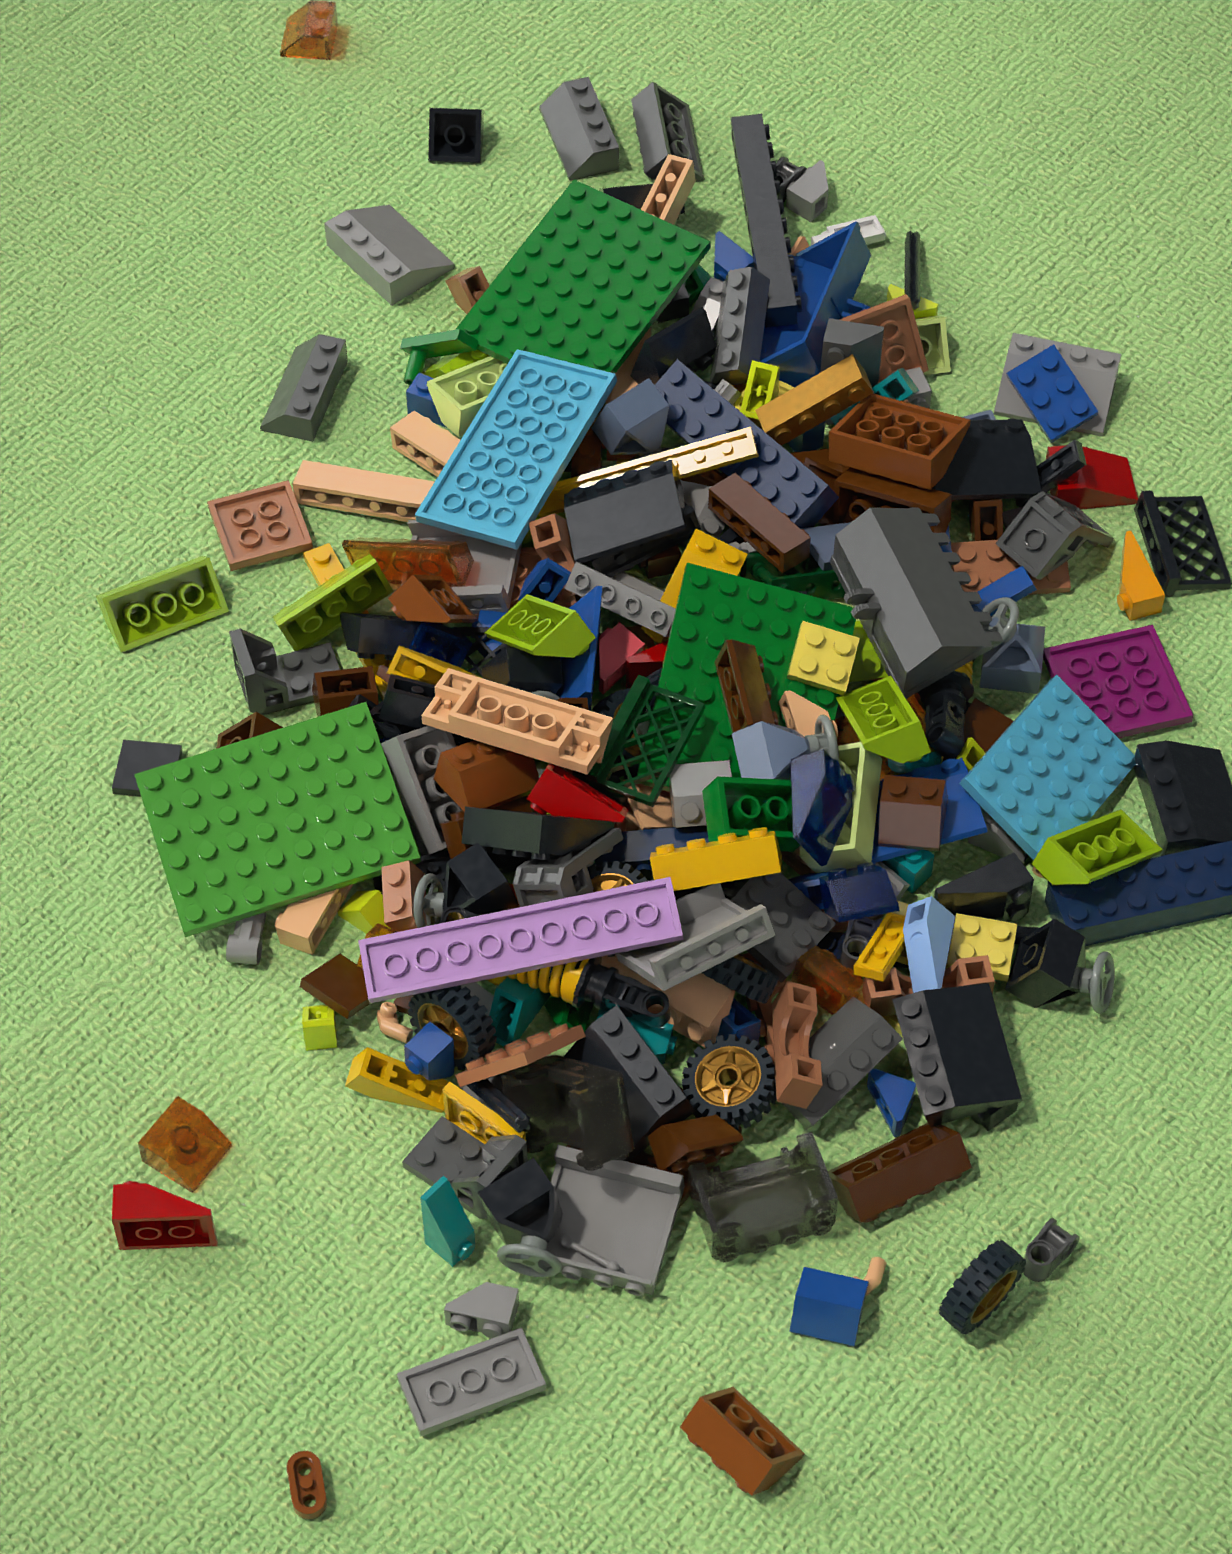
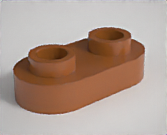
M299 1451L293 1454L287 1462V1474L293 1509L301 1518L315 1519L325 1511L327 1506L321 1463L313 1452ZM302 1469L310 1470L308 1475L303 1476L299 1474ZM307 1500H314L316 1502L312 1507L304 1505Z

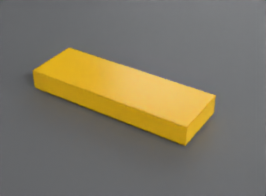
M887 912L854 964V975L879 981L885 980L905 947L903 926L906 916Z

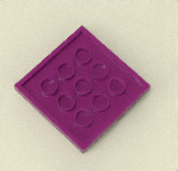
M1153 625L1043 649V660L1051 679L1058 675L1118 738L1192 722L1193 713Z

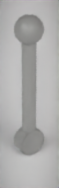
M567 1234L561 1237L560 1243L564 1249L572 1248L609 1270L619 1271V1264L616 1261L609 1262L574 1242L571 1235Z

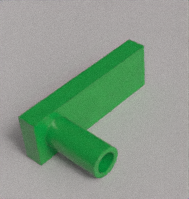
M461 329L403 338L400 349L410 354L403 382L411 385L417 374H422L426 359L476 351L478 340Z

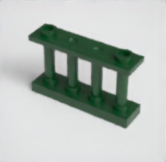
M759 552L747 553L748 555L740 571V577L795 592L806 591L807 595L825 600L843 598L846 594L835 571H822L811 553L808 559L785 573L778 570Z

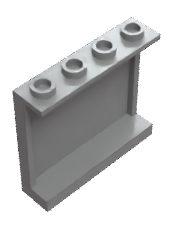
M408 520L407 524L412 533V539L402 584L412 575L441 576L473 614H478L480 610L509 611L523 541L516 550L422 524L416 520Z
M575 562L564 589L583 597L594 587L603 586L602 607L656 633L669 637L675 608L660 601L664 590L624 571L613 577H608L579 562Z
M718 883L706 885L676 900L684 940L616 953L619 962L665 991L776 935L765 906L760 904L747 911L726 899L721 884Z
M558 1145L554 1155L556 1166L551 1178V1184L555 1189L563 1216L556 1234L547 1244L546 1251L560 1260L562 1265L560 1272L569 1279L580 1280L583 1277L593 1280V1283L604 1288H612V1285L625 1288V1291L632 1295L643 1296L644 1293L653 1295L684 1191L683 1175ZM567 1234L571 1235L574 1242L609 1262L616 1261L619 1264V1271L609 1270L572 1248L564 1249L560 1243L561 1237ZM542 1260L541 1263L543 1265H545L546 1267H551L550 1264Z

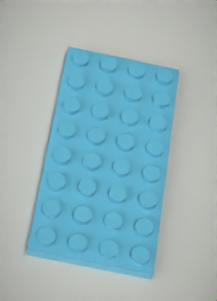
M517 349L416 511V521L517 550L530 529L529 522L536 519L616 385V374Z

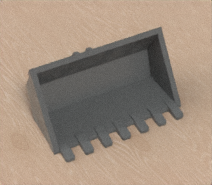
M912 507L909 509L869 508L835 535L833 555H831L830 563L846 593L844 596L845 602L849 605L852 604L854 607L851 611L853 617L860 620L887 675L892 676L907 699L993 648L992 645L1000 644L1003 639L999 632L984 631L982 625L989 624L992 618L988 612H974L971 605L979 604L982 599L977 592L963 591L961 585L969 584L971 578L966 572H953L951 565H957L961 560L957 553L943 552L940 546L948 545L950 539L946 533H933L930 526H937L940 523L936 514L922 513L920 508Z

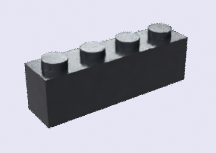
M390 674L379 719L417 729L426 727L427 725L422 724L421 715L435 697L436 685ZM452 733L454 739L468 742L473 741V739Z

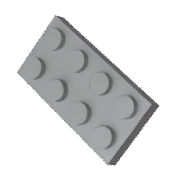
M522 1327L397 1373L398 1382L420 1436L546 1390L545 1380Z

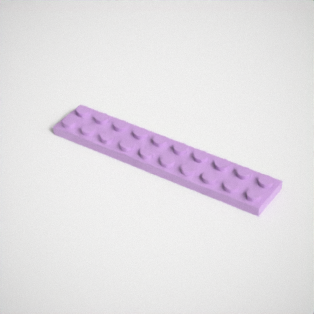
M671 877L371 937L358 940L368 999L370 1003L684 939Z

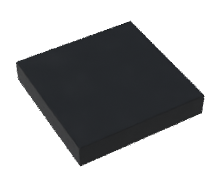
M123 739L112 784L113 794L141 796L134 774L181 760L182 745Z

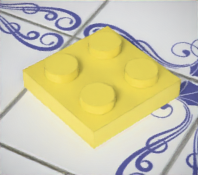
M802 621L787 679L796 680L844 696L860 638Z
M956 913L946 969L953 965L957 959L988 955L994 980L1008 982L1017 924Z

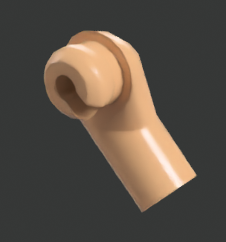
M392 1002L382 1003L380 1010L377 1011V1020L381 1032L407 1044L412 1038L413 1029L398 1023L397 1007Z
M873 1257L870 1261L867 1274L863 1279L869 1281L866 1296L881 1284L886 1268V1261L883 1258Z

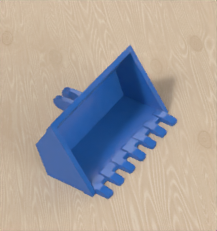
M857 221L793 256L795 272L791 273V275L797 276L798 292H795V296L801 297L802 312H797L798 324L766 328L764 325L760 362L780 367L779 380L788 385L796 387L821 373L823 340L829 318L839 320L871 308L864 305V303L853 300L871 258V253L860 233L861 228Z

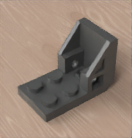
M1041 491L1030 498L995 544L1020 566L1023 565L1025 570L1034 578L1041 580L1072 558L1084 542L1087 541L1095 547L1100 544L1108 548L1115 538L1076 505Z
M241 628L229 631L234 667L249 712H258L261 715H266L314 702L312 692L314 673L340 670L330 642L276 656L272 642Z
M613 828L565 855L550 854V860L530 858L518 866L513 886L520 907L593 893V885L587 867L595 863L594 860L599 856L611 852L613 846L623 840L621 829Z
M441 1116L402 1163L403 1168L430 1186H433L444 1175L449 1180L462 1207L480 1219H488L478 1192L528 1161L527 1141L518 1135L491 1137L484 1144Z

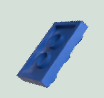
M1054 344L1007 372V378L1050 443H1053L1098 415L1099 411Z

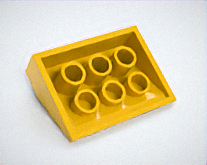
M763 827L749 830L748 836L737 837L736 833H728L718 836V841L706 843L704 838L690 840L686 842V847L675 848L674 844L661 845L655 848L656 852L650 854V862L654 880L671 877L673 891L780 873L782 855L775 831L768 832L767 828Z

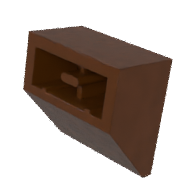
M373 666L314 673L312 692L317 717L348 708L353 699L359 694L376 705L379 704Z
M718 1115L662 1125L647 1136L658 1169L663 1171L672 1170L675 1174L686 1172L692 1168L691 1166L698 1164L701 1169L719 1163L718 1158L732 1154L734 1152L733 1147L744 1140L740 1132Z

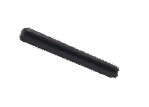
M908 231L905 238L904 295L907 294L909 296L912 308L915 310L919 307L920 234Z
M487 1078L467 1085L517 1132L521 1133L524 1129L528 1131L532 1125L528 1123L530 1121L529 1115Z

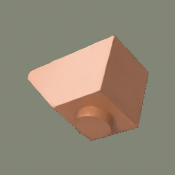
M480 266L467 268L445 281L457 305L466 314H468L490 286Z

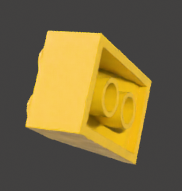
M695 529L660 601L676 608L687 563L737 576L748 554L705 532Z

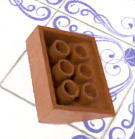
M871 394L861 400L829 431V461L840 464L843 467H852L865 471L868 474L891 478L893 481H901L916 485L921 489L931 490L945 475L970 426L971 420L885 396Z

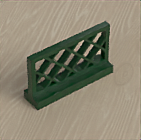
M638 675L613 720L601 764L596 762L588 775L585 774L587 783L598 791L603 788L653 807L705 710V704L652 685L649 678ZM655 695L666 699L668 706L651 711L649 704ZM684 707L694 710L690 718L681 721L678 720L675 713L676 710ZM671 712L675 723L658 728L655 718ZM651 720L655 730L638 736L636 731L638 724ZM678 730L681 736L679 741L666 746L662 735ZM658 737L662 748L645 753L642 742ZM638 744L642 755L625 760L623 756L625 748ZM665 754L667 758L666 765L652 771L648 760ZM645 762L649 772L632 778L628 767ZM622 769L625 770L628 780L617 784L608 781L612 773ZM652 779L654 788L649 796L637 791L636 784Z

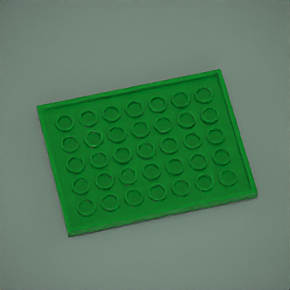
M573 179L456 329H461L477 339V350L506 364L509 363L515 351L519 349L615 374L711 249L710 241Z
M687 563L684 569L658 687L705 704V710L676 764L729 760L732 777L741 778L732 738V729L715 666V661L726 640L732 639L754 645L757 656L760 655L764 663L762 675L764 683L769 684L771 690V700L769 702L771 710L777 714L779 726L787 727L779 701L784 692L789 690L828 711L830 719L835 721L838 707L836 697L840 696V694L787 679V674L802 621L853 636L856 619L851 611L854 607ZM655 696L652 711L668 706L666 699ZM688 707L675 711L679 721L690 718L694 712L693 709ZM671 712L655 718L658 728L675 723ZM649 720L647 733L655 730L651 720ZM678 730L662 735L666 746L678 742L681 737ZM658 737L645 741L643 748L645 753L662 748ZM665 754L648 760L652 771L666 765L667 758ZM645 762L639 763L637 776L648 773ZM669 778L662 789L670 792ZM652 779L639 783L654 788ZM807 787L802 789L804 804L806 803Z

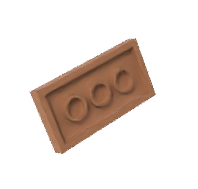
M998 540L951 543L952 552L957 553L961 560L959 564L951 565L953 572H966L971 578L969 584L961 585L965 592H978L1021 566L995 544ZM1067 561L1041 580L1034 578L1027 572L1037 589L1029 595L1070 592L1071 584Z

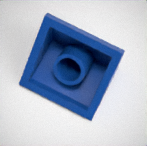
M804 1267L795 1295L790 1332L855 1347L869 1281Z

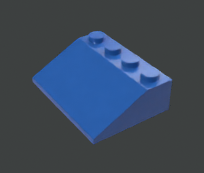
M603 586L594 587L569 608L578 613L596 638L589 644L588 650L574 658L561 657L564 685L556 692L559 698H588L589 711H591Z
M963 758L947 759L941 764L930 767H918L912 772L892 775L946 780L948 803L941 845L988 832L980 805L959 784L968 774ZM884 778L879 783L871 864L920 851L917 849L883 847L878 844L880 799Z

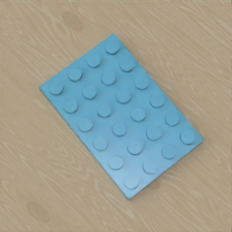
M1056 675L1050 679L959 784L1034 860L1048 837L1087 823L1136 765L1135 755Z

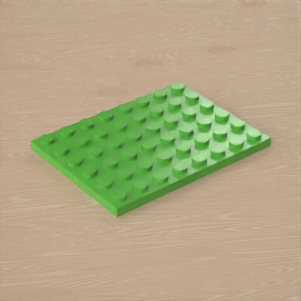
M366 702L134 774L185 938L382 875L381 867L408 860L413 864L421 862Z

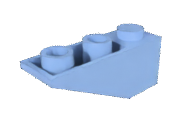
M932 896L908 905L903 926L913 993L922 990L942 988L955 916Z

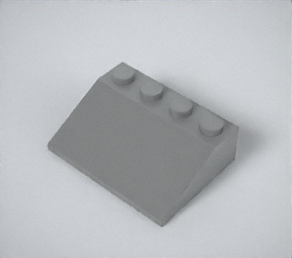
M391 205L346 210L325 222L327 246L391 306L455 268V264Z
M1013 333L994 415L1037 423L1007 378V372L1054 344L1099 411L1097 416L1072 431L1103 436L1118 376L1121 354Z

